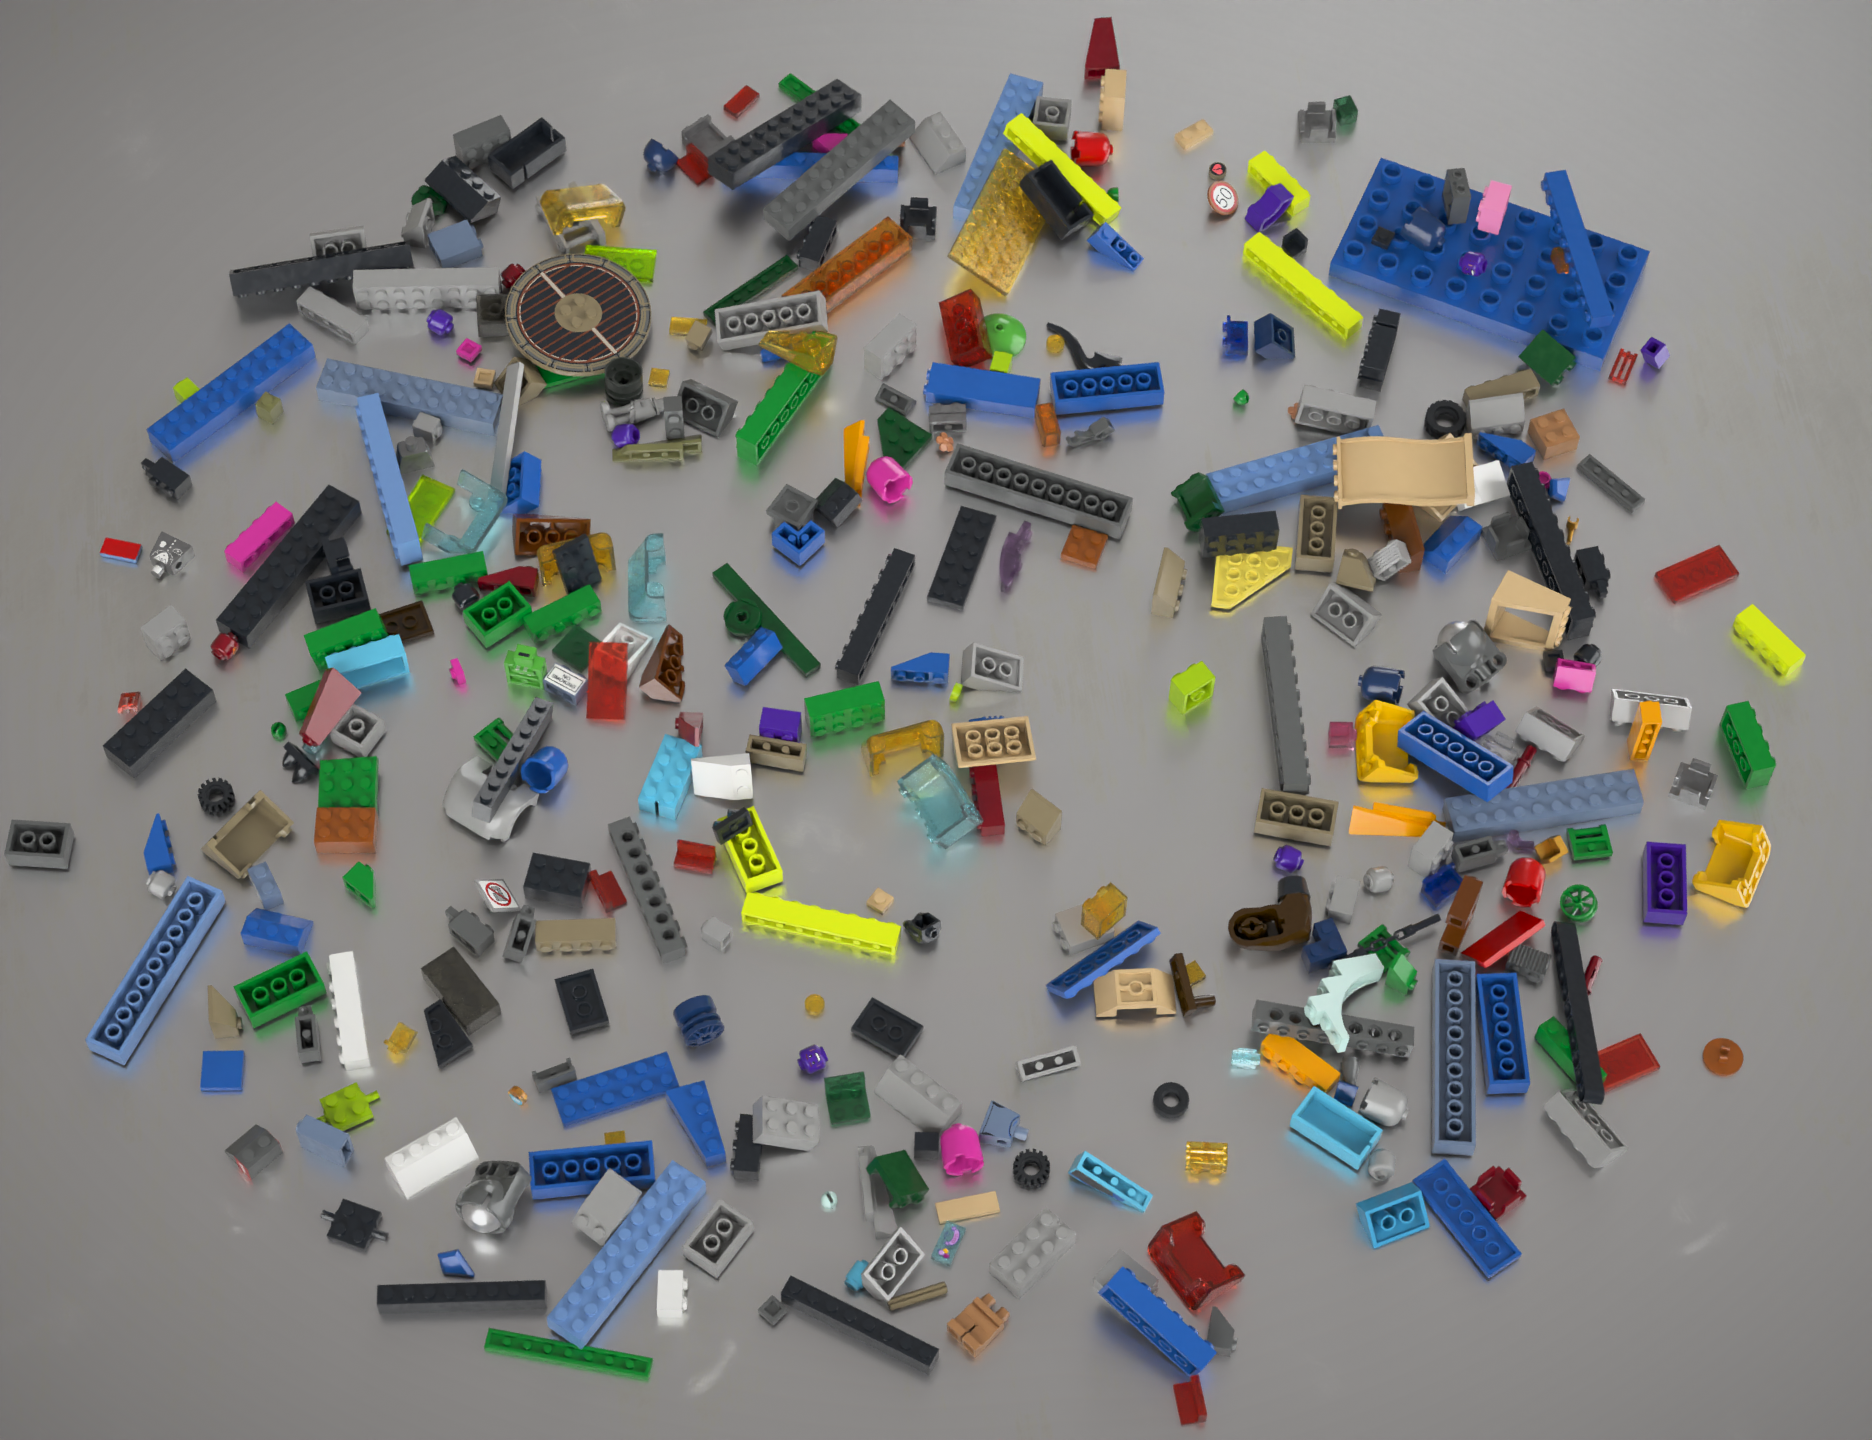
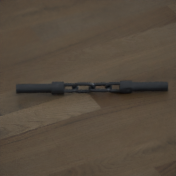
M1435 914L1416 924H1410L1395 931L1393 936L1387 939L1379 938L1371 942L1369 947L1365 949L1364 947H1359L1352 953L1337 960L1364 956L1369 951L1377 952L1385 948L1393 940L1401 941L1416 934L1417 931L1441 921V917L1439 914ZM1403 932L1404 936L1398 938L1399 934L1397 933ZM1382 941L1383 946L1374 949L1375 946L1373 944ZM1333 961L1327 964L1329 970H1331Z

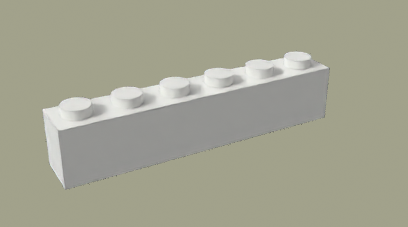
M353 951L329 955L330 962L326 963L328 975H332V980L329 981L330 992H334L335 998H331L333 1010H337V1016H334L335 1028H339L340 1034H336L338 1046H342V1052H339L340 1063L345 1064L346 1071L371 1067Z

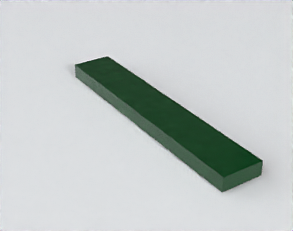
M785 255L704 310L703 315L716 326L715 309L750 303L797 271L798 265L788 255Z

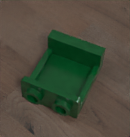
M1543 329L1518 356L1552 387L1555 384L1559 385L1564 379L1562 375L1567 370L1570 372L1577 364L1575 362L1577 358Z
M1200 472L1191 475L1187 481L1178 485L1171 492V495L1178 499L1187 518V521L1184 522L1186 528L1196 533L1200 531L1201 518L1219 517L1225 512L1209 477Z
M906 1150L876 1156L866 1167L869 1175L879 1173L892 1194L893 1200L889 1204L890 1208H903L911 1203L918 1204L924 1200L925 1194L930 1190Z

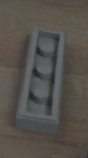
M1589 454L1577 464L1579 471L1631 513L1645 502L1644 497Z

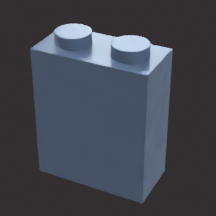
M467 219L427 234L429 246L441 268H453L482 257L481 249L484 248L480 238L477 239L476 230L473 225L470 226Z
M307 1114L296 1126V1133L301 1148L345 1167L354 1152L348 1133Z

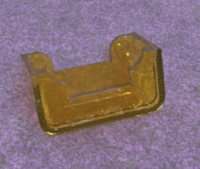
M605 184L547 190L540 200V205L554 235L562 234V229L567 225L573 227L574 221L603 218L605 223H610L612 228L620 227L626 209L623 200Z
M604 532L587 535L597 565H603L607 572L616 570L614 548L610 535ZM573 539L543 545L537 550L536 563L542 586L552 585V577L559 575L552 551Z
M927 720L876 734L865 739L861 744V753L870 777L879 774L880 765L886 764L884 755L920 745L922 753L928 751L933 754L934 759L943 757L944 732L938 721Z

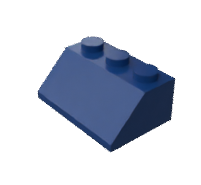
M525 451L511 459L506 498L498 501V513L527 514L539 507L541 459Z
M1450 516L1423 544L1425 550L1423 558L1446 574L1480 539L1483 526L1468 516Z
M256 908L246 917L240 934L246 945L298 956L304 950L313 921Z

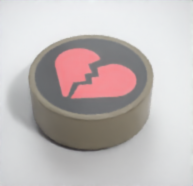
M1215 162L1209 166V176L1212 179L1221 180L1226 176L1227 169L1223 163Z

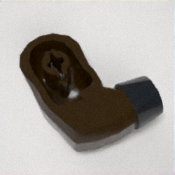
M1294 875L1280 879L1277 885L1278 904L1242 908L1236 911L1228 924V931L1232 942L1240 948L1247 950L1280 951L1308 941L1312 931V907L1305 878Z

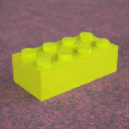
M754 806L747 808L753 825L724 843L746 895L747 892L752 893L783 881L782 868ZM724 816L722 818L717 819V821H723L728 817Z

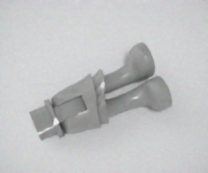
M655 397L652 398V401L650 398L630 400L629 404L617 408H611L608 402L601 401L600 409L606 429L610 432L618 424H626L628 422L630 424L636 422L637 424L642 420L659 415V412L664 411L663 398L655 399Z

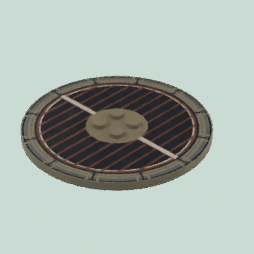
M565 254L545 259L533 265L516 280L507 297L505 320L512 342L532 363L561 375L593 376L603 374L607 363L612 359L618 357L633 358L638 353L649 334L651 306L647 293L641 283L621 265L606 258L589 254Z

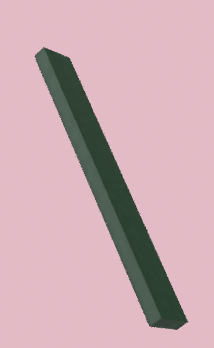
M728 563L712 572L713 577L735 601L747 598L757 604L762 612V621L759 627L774 631L783 647L781 651L805 677L821 667V663Z

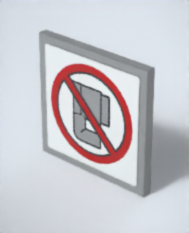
M504 879L474 880L476 887L484 898V904L491 912L521 910Z

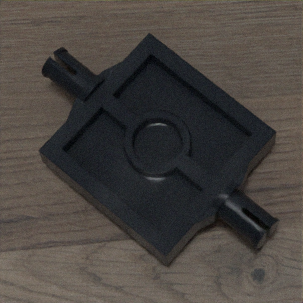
M343 1198L335 1214L325 1210L321 1213V1218L331 1221V1227L327 1233V1238L365 1252L374 1237L384 1241L387 1240L386 1237H388L389 1233L378 1230V1223L382 1216L380 1211Z

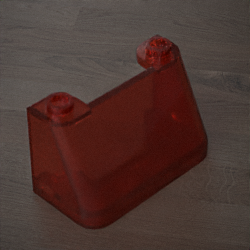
M1197 1211L1162 1225L1148 1245V1253L1151 1259L1191 1310L1202 1308L1240 1283L1246 1276L1240 1267L1234 1263L1224 1267L1202 1237L1206 1230V1224Z

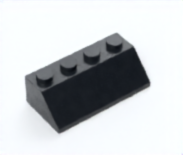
M457 156L442 160L425 178V182L470 223L497 214L501 196Z

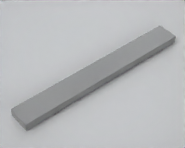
M521 362L507 366L488 497V500L491 502L506 498L524 364Z

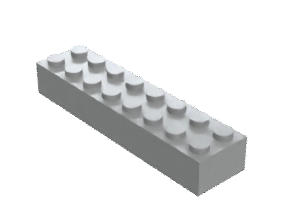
M499 267L353 270L352 288L357 309L502 306V284Z

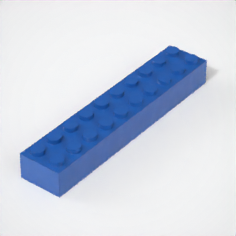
M289 323L147 428L150 442L174 464L257 402L265 391L269 393L316 357L313 344Z

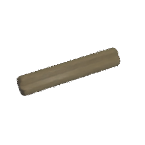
M940 1282L893 1297L887 1304L889 1309L893 1311L946 1294L948 1289L945 1282Z

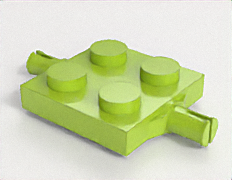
M357 1082L319 1099L324 1115L316 1119L324 1123L328 1122L329 1125L345 1131L373 1118L369 1102L380 1098L377 1090L365 1095L360 1090Z

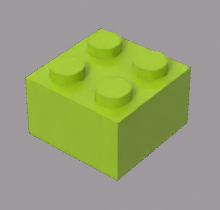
M1203 661L1197 664L1194 663L1186 671L1177 673L1172 677L1169 700L1183 715L1213 696L1216 677Z

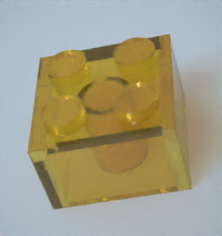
M1111 882L1106 887L1102 886L1092 899L1088 898L1083 903L1081 925L1097 940L1100 939L1126 915L1128 897Z

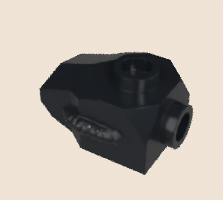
M920 912L913 920L904 921L903 926L916 942L929 943L938 937L941 930V920L929 912Z

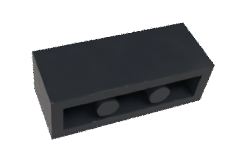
M818 216L810 223L809 234L805 235L803 247L797 253L799 267L820 272L837 233L836 220Z
M740 1114L739 1121L735 1122V1133H738L737 1140H733L732 1152H735V1159L731 1158L730 1171L734 1172L735 1179L759 1180L763 1144L753 1143V1115Z

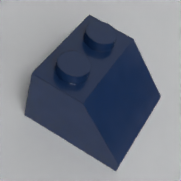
M1272 313L1254 321L1255 352L1266 359L1295 358L1294 328Z

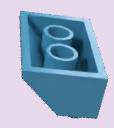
M1412 1182L1356 1203L1360 1222L1373 1248L1430 1227L1422 1192Z

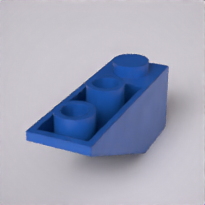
M1107 222L1099 226L1087 239L1099 253L1132 271H1135L1144 260Z
M1482 432L1478 434L1476 444L1509 468L1514 465L1534 461L1536 450L1522 440Z
M930 652L892 666L891 679L897 681H926L937 684L948 683L950 654Z
M159 813L155 816L143 852L149 875L153 871L157 872L159 870H163L168 874L173 873L172 865L176 864L173 853H169L168 849L172 847L170 837L165 836V831H168L166 820H161Z

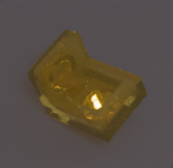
M399 1022L390 1039H385L383 1043L388 1046L387 1049L395 1054L407 1053L418 1032L403 1022Z

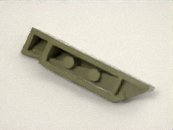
M702 435L644 444H629L622 448L612 449V460L684 459V453L702 452Z

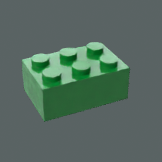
M510 581L463 610L465 624L486 648L524 625L522 617L532 613L530 604Z

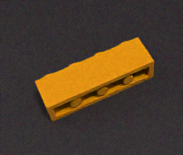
M1644 701L1639 703L1627 738L1629 760H1649L1662 724L1659 702Z
M1268 1034L1262 1041L1260 1048L1262 1054L1267 1059L1274 1060L1283 1071L1290 1072L1299 1083H1304L1310 1087V1090L1315 1086L1328 1094L1339 1082L1341 1073L1296 1039Z

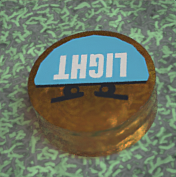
M513 1086L508 1091L510 1098L517 1105L523 1106L528 1101L526 1093L520 1087Z

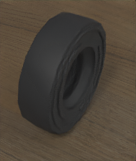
M1168 1082L1160 1085L1154 1092L1153 1104L1158 1114L1172 1119L1178 1118L1185 1113L1190 1099L1188 1092L1183 1086L1178 1083ZM1167 1094H1174L1178 1097L1179 1103L1174 1107H1169L1165 1105L1163 1098Z

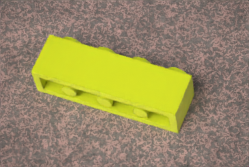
M1263 151L1249 160L1247 172L1265 190L1269 186L1281 183L1294 196L1291 204L1286 209L1292 217L1309 207V192L1303 189L1298 184V181L1292 178L1286 169L1276 162L1272 155Z
M1751 604L1736 615L1733 623L1735 630L1742 634L1750 645L1756 647L1762 656L1775 666L1777 671L1788 676L1803 664L1806 654L1755 605Z

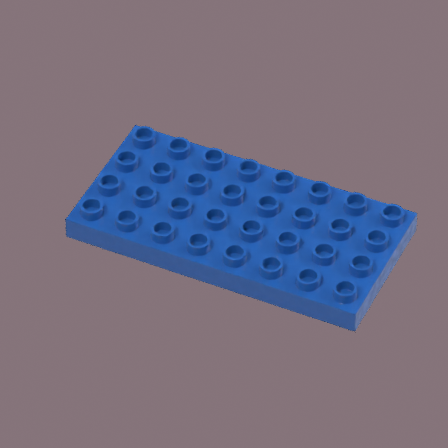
M1380 158L1331 260L1329 276L1526 346L1543 329L1577 358L1575 361L1577 364L1599 372L1601 371L1647 264L1650 251L1585 229L1614 315L1611 326L1589 329L1588 323L1583 318V308L1579 306L1578 292L1574 290V280L1569 275V265L1564 259V249L1560 247L1559 234L1555 232V222L1550 216L1508 202L1498 235L1478 230L1479 222H1476L1480 202L1483 199V193L1470 189L1471 201L1466 223L1448 224L1442 199L1444 179ZM1420 206L1443 222L1446 227V234L1444 236L1446 241L1440 248L1436 247L1429 252L1422 251L1400 235L1405 223L1410 224L1413 220L1411 215ZM1379 226L1395 233V238L1388 250L1371 244V240ZM1468 251L1483 254L1488 262L1485 273L1478 277L1464 274L1459 266L1461 256H1464Z

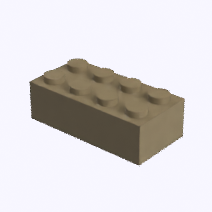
M1300 496L1295 570L1332 573L1335 560L1338 502H1334V497Z
M1261 788L1254 833L1331 846L1339 802Z

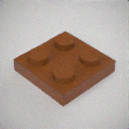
M1072 525L1061 552V559L1096 569L1107 543L1108 535Z

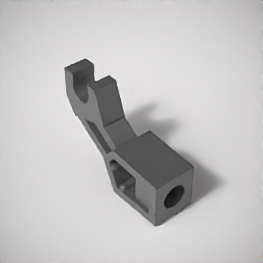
M1103 416L1091 424L1087 431L1076 430L1074 437L1068 436L1065 439L1069 445L1075 447L1094 440L1102 441L1114 432L1115 429L1110 420Z

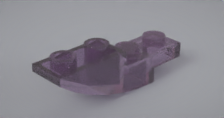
M1027 521L1023 522L1017 534L1008 533L1002 547L999 563L1000 591L1003 593L1007 587H1011L1015 573H1019L1022 568L1021 554L1024 550V544L1026 541H1030L1033 534L1031 523Z

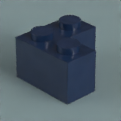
M1333 918L1314 923L1312 936L1315 943L1303 946L1301 958L1309 974L1327 968L1328 963L1347 955L1348 951Z

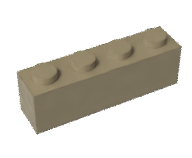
M1532 369L1520 370L1515 374L1504 375L1499 379L1488 380L1476 386H1469L1464 390L1462 400L1466 407L1469 400L1523 393V398L1526 400L1538 396L1540 383Z
M615 918L536 921V949L542 952H550L552 950L568 952L578 949L590 951L591 949L610 950L616 948Z

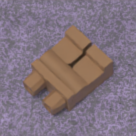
M989 1293L981 1299L976 1297L955 1319L952 1318L947 1323V1331L960 1343L962 1342V1345L975 1358L1004 1329V1323L1010 1317V1313L1004 1307H1001L996 1313L990 1309L996 1304V1300Z

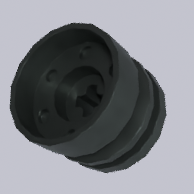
M618 357L607 363L604 373L605 395L608 400L615 405L624 406L629 404L630 400L641 399L643 395V371L640 363L629 357Z

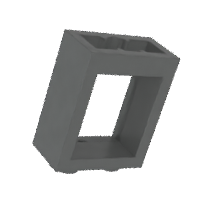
M1465 168L1447 169L1442 199L1448 224L1466 223L1471 193Z

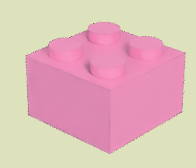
M1491 180L1489 187H1485L1476 222H1479L1478 230L1496 235L1499 234L1508 206L1511 185Z

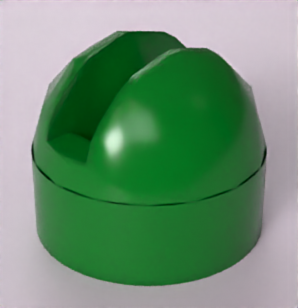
M1119 187L1110 188L1107 194L1118 202Z
M1242 389L1233 400L1239 405H1245L1249 402V395Z
M281 722L272 724V736L276 739L285 737L287 734L286 726Z

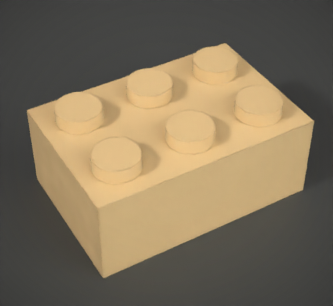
M1105 69V76H1101L1098 123H1102L1101 130L1123 131L1127 70Z

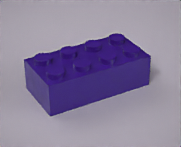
M1646 842L1643 850V922L1683 925L1687 917L1686 844Z

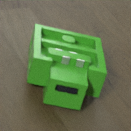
M517 644L515 651L508 650L504 661L507 682L544 690L543 679L548 673L546 660L544 657L537 656V649Z

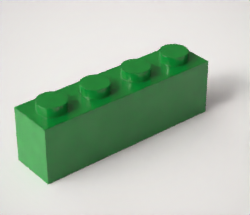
M483 551L408 565L414 594L426 593L437 589L443 590L447 587L456 586L461 582L464 584L478 583L479 577L488 575Z
M589 584L523 616L524 628L534 643L544 641L549 636L560 633L571 625L579 624L582 620L597 615L602 611L601 602Z
M1553 1016L1539 1025L1534 1038L1576 1083L1568 1032L1556 1017ZM1601 1068L1602 1079H1603V1083H1604V1081H1605V1079H1606V1077H1607V1074H1606L1605 1071Z

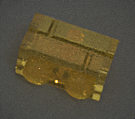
M1186 1142L1185 1170L1193 1174L1209 1171L1214 1175H1220L1227 1171L1228 1143Z

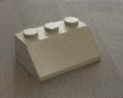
M1166 547L1163 550L1154 588L1151 614L1173 618L1174 612L1179 611L1180 601L1177 599L1178 595L1182 596L1184 585H1181V582L1186 580L1188 569H1184L1185 561Z

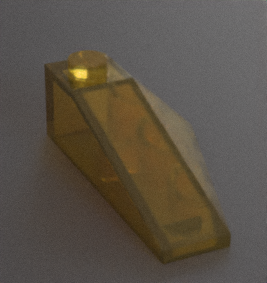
M768 331L758 344L760 347L808 372L823 376L833 364L838 337L824 331H816L815 334H807L806 331H800L799 334H790L789 331Z

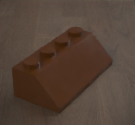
M1383 503L1382 508L1379 509L1380 519L1384 520L1385 523L1384 533L1388 535V542L1395 539L1404 542L1412 561L1406 567L1400 569L1398 573L1420 570L1425 550L1412 505Z

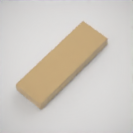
M996 1191L935 1203L939 1225L1000 1212Z

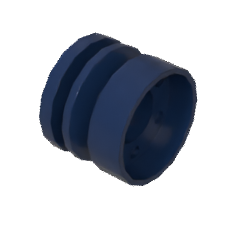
M708 995L692 997L679 1004L673 1011V1016L678 1027L681 1028V1035L684 1037V1042L687 1046L695 1047L709 1043L718 1038L724 1031L723 1022H721L720 1016L716 1013L717 1008L713 999Z

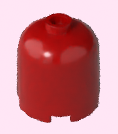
M1087 131L1073 132L1072 139H1075L1074 147H1071V160L1076 165L1102 166L1108 161L1109 155L1113 154V145L1110 144L1105 134Z
M1528 857L1518 858L1513 861L1503 885V897L1505 899L1508 897L1513 901V905L1519 907H1531L1534 903L1538 904L1546 877L1543 865L1539 861Z

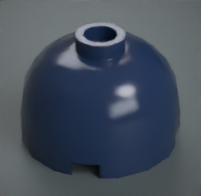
M650 139L643 152L644 160L648 163L646 167L654 173L656 170L660 172L671 170L677 164L679 158L671 150L662 147L663 144Z

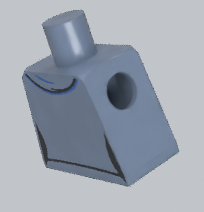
M991 1100L979 1131V1142L1009 1148L1012 1146L1014 1138L1026 1141L1029 1129L1019 1126L1020 1115Z

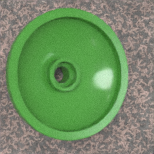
M1003 313L990 314L981 318L975 324L972 331V342L976 350L987 358L993 359L995 351L1007 352L1008 354H1013L1014 357L1023 349L1026 343V331L1023 324L1011 315Z

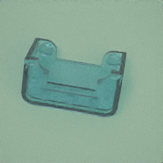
M663 533L648 535L628 560L629 618L634 622L667 621L664 587L658 582H649V574H657L658 566L661 564L666 565Z

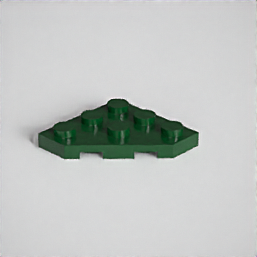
M889 407L877 419L883 456L892 457L904 470L932 440V434Z

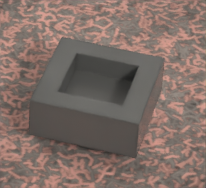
M773 1295L758 1309V1313L773 1326L788 1311L787 1307Z

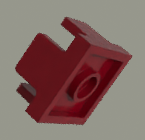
M1492 1166L1478 1177L1475 1185L1469 1188L1495 1221H1498L1527 1197L1520 1189L1522 1181L1509 1167L1504 1171L1500 1166L1497 1168Z

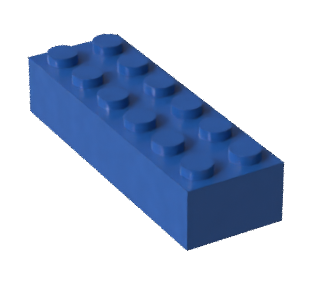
M1159 362L1050 373V391L1055 415L1163 405L1165 391Z
M1422 711L1398 730V748L1485 802H1489L1512 783L1514 769L1512 764L1425 711Z
M1517 973L1477 974L1475 978V1001L1486 1093H1527L1530 1086V1075Z
M652 1140L529 1152L530 1184L533 1200L590 1194L610 1168L637 1189H649L656 1181Z
M1122 1266L1099 1290L1098 1294L1192 1379L1217 1354L1214 1346L1208 1340H1203L1194 1327L1184 1323L1179 1313L1176 1311L1172 1312L1167 1307V1303L1161 1297H1156L1146 1283L1138 1281L1132 1270L1129 1268L1125 1269Z

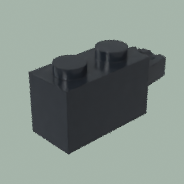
M163 457L156 463L147 458L141 462L142 469L146 471V475L149 477V483L155 488H160L168 497L172 496L179 500L193 486L190 475Z
M1598 546L1576 550L1574 560L1577 565L1578 574L1583 579L1584 590H1595L1599 599L1606 598L1608 594L1607 587L1609 586L1608 580L1611 578L1609 568H1606L1604 564V554L1600 553Z

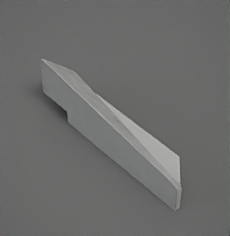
M872 1145L858 1147L865 1221L874 1220L876 1239L889 1238L897 1229L892 1208L889 1206L890 1201L885 1183L879 1173L869 1175L866 1167L877 1156L876 1151Z

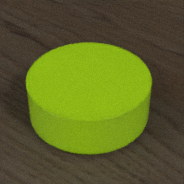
M955 683L949 700L957 702L963 684Z

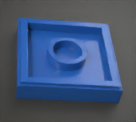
M244 1050L203 1051L201 1091L242 1090Z

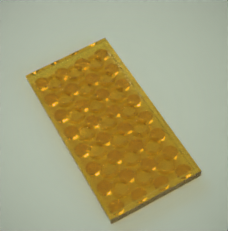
M1006 148L1001 151L947 256L1005 297L1010 293L1046 221L1018 185L1024 176L1035 168Z

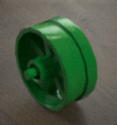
M1575 884L1568 887L1562 893L1560 906L1569 920L1585 922L1595 915L1598 909V901L1589 887ZM1582 891L1589 893L1582 898ZM1568 897L1572 899L1571 903H1566ZM1590 898H1593L1592 904L1585 903ZM1569 907H1574L1570 914L1565 909ZM1585 908H1590L1586 913H1584ZM1577 910L1581 912V915H1575Z

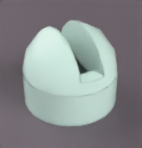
M832 1191L825 1192L821 1197L822 1206L826 1209L836 1207L838 1203L837 1195ZM827 1196L831 1197V1199L833 1200L832 1203H830Z

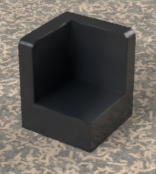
M1295 228L1283 236L1281 248L1288 256L1296 259L1306 253L1308 238L1298 228Z
M915 1132L914 1159H939L938 1132Z

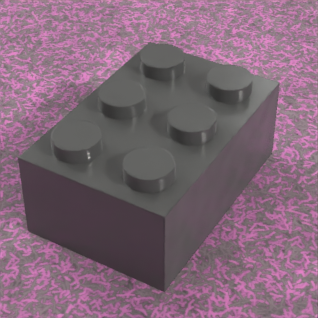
M502 115L453 134L456 156L470 169L489 162L488 155L511 139L510 129Z
M12 819L4 855L9 865L68 869L75 834L70 823Z

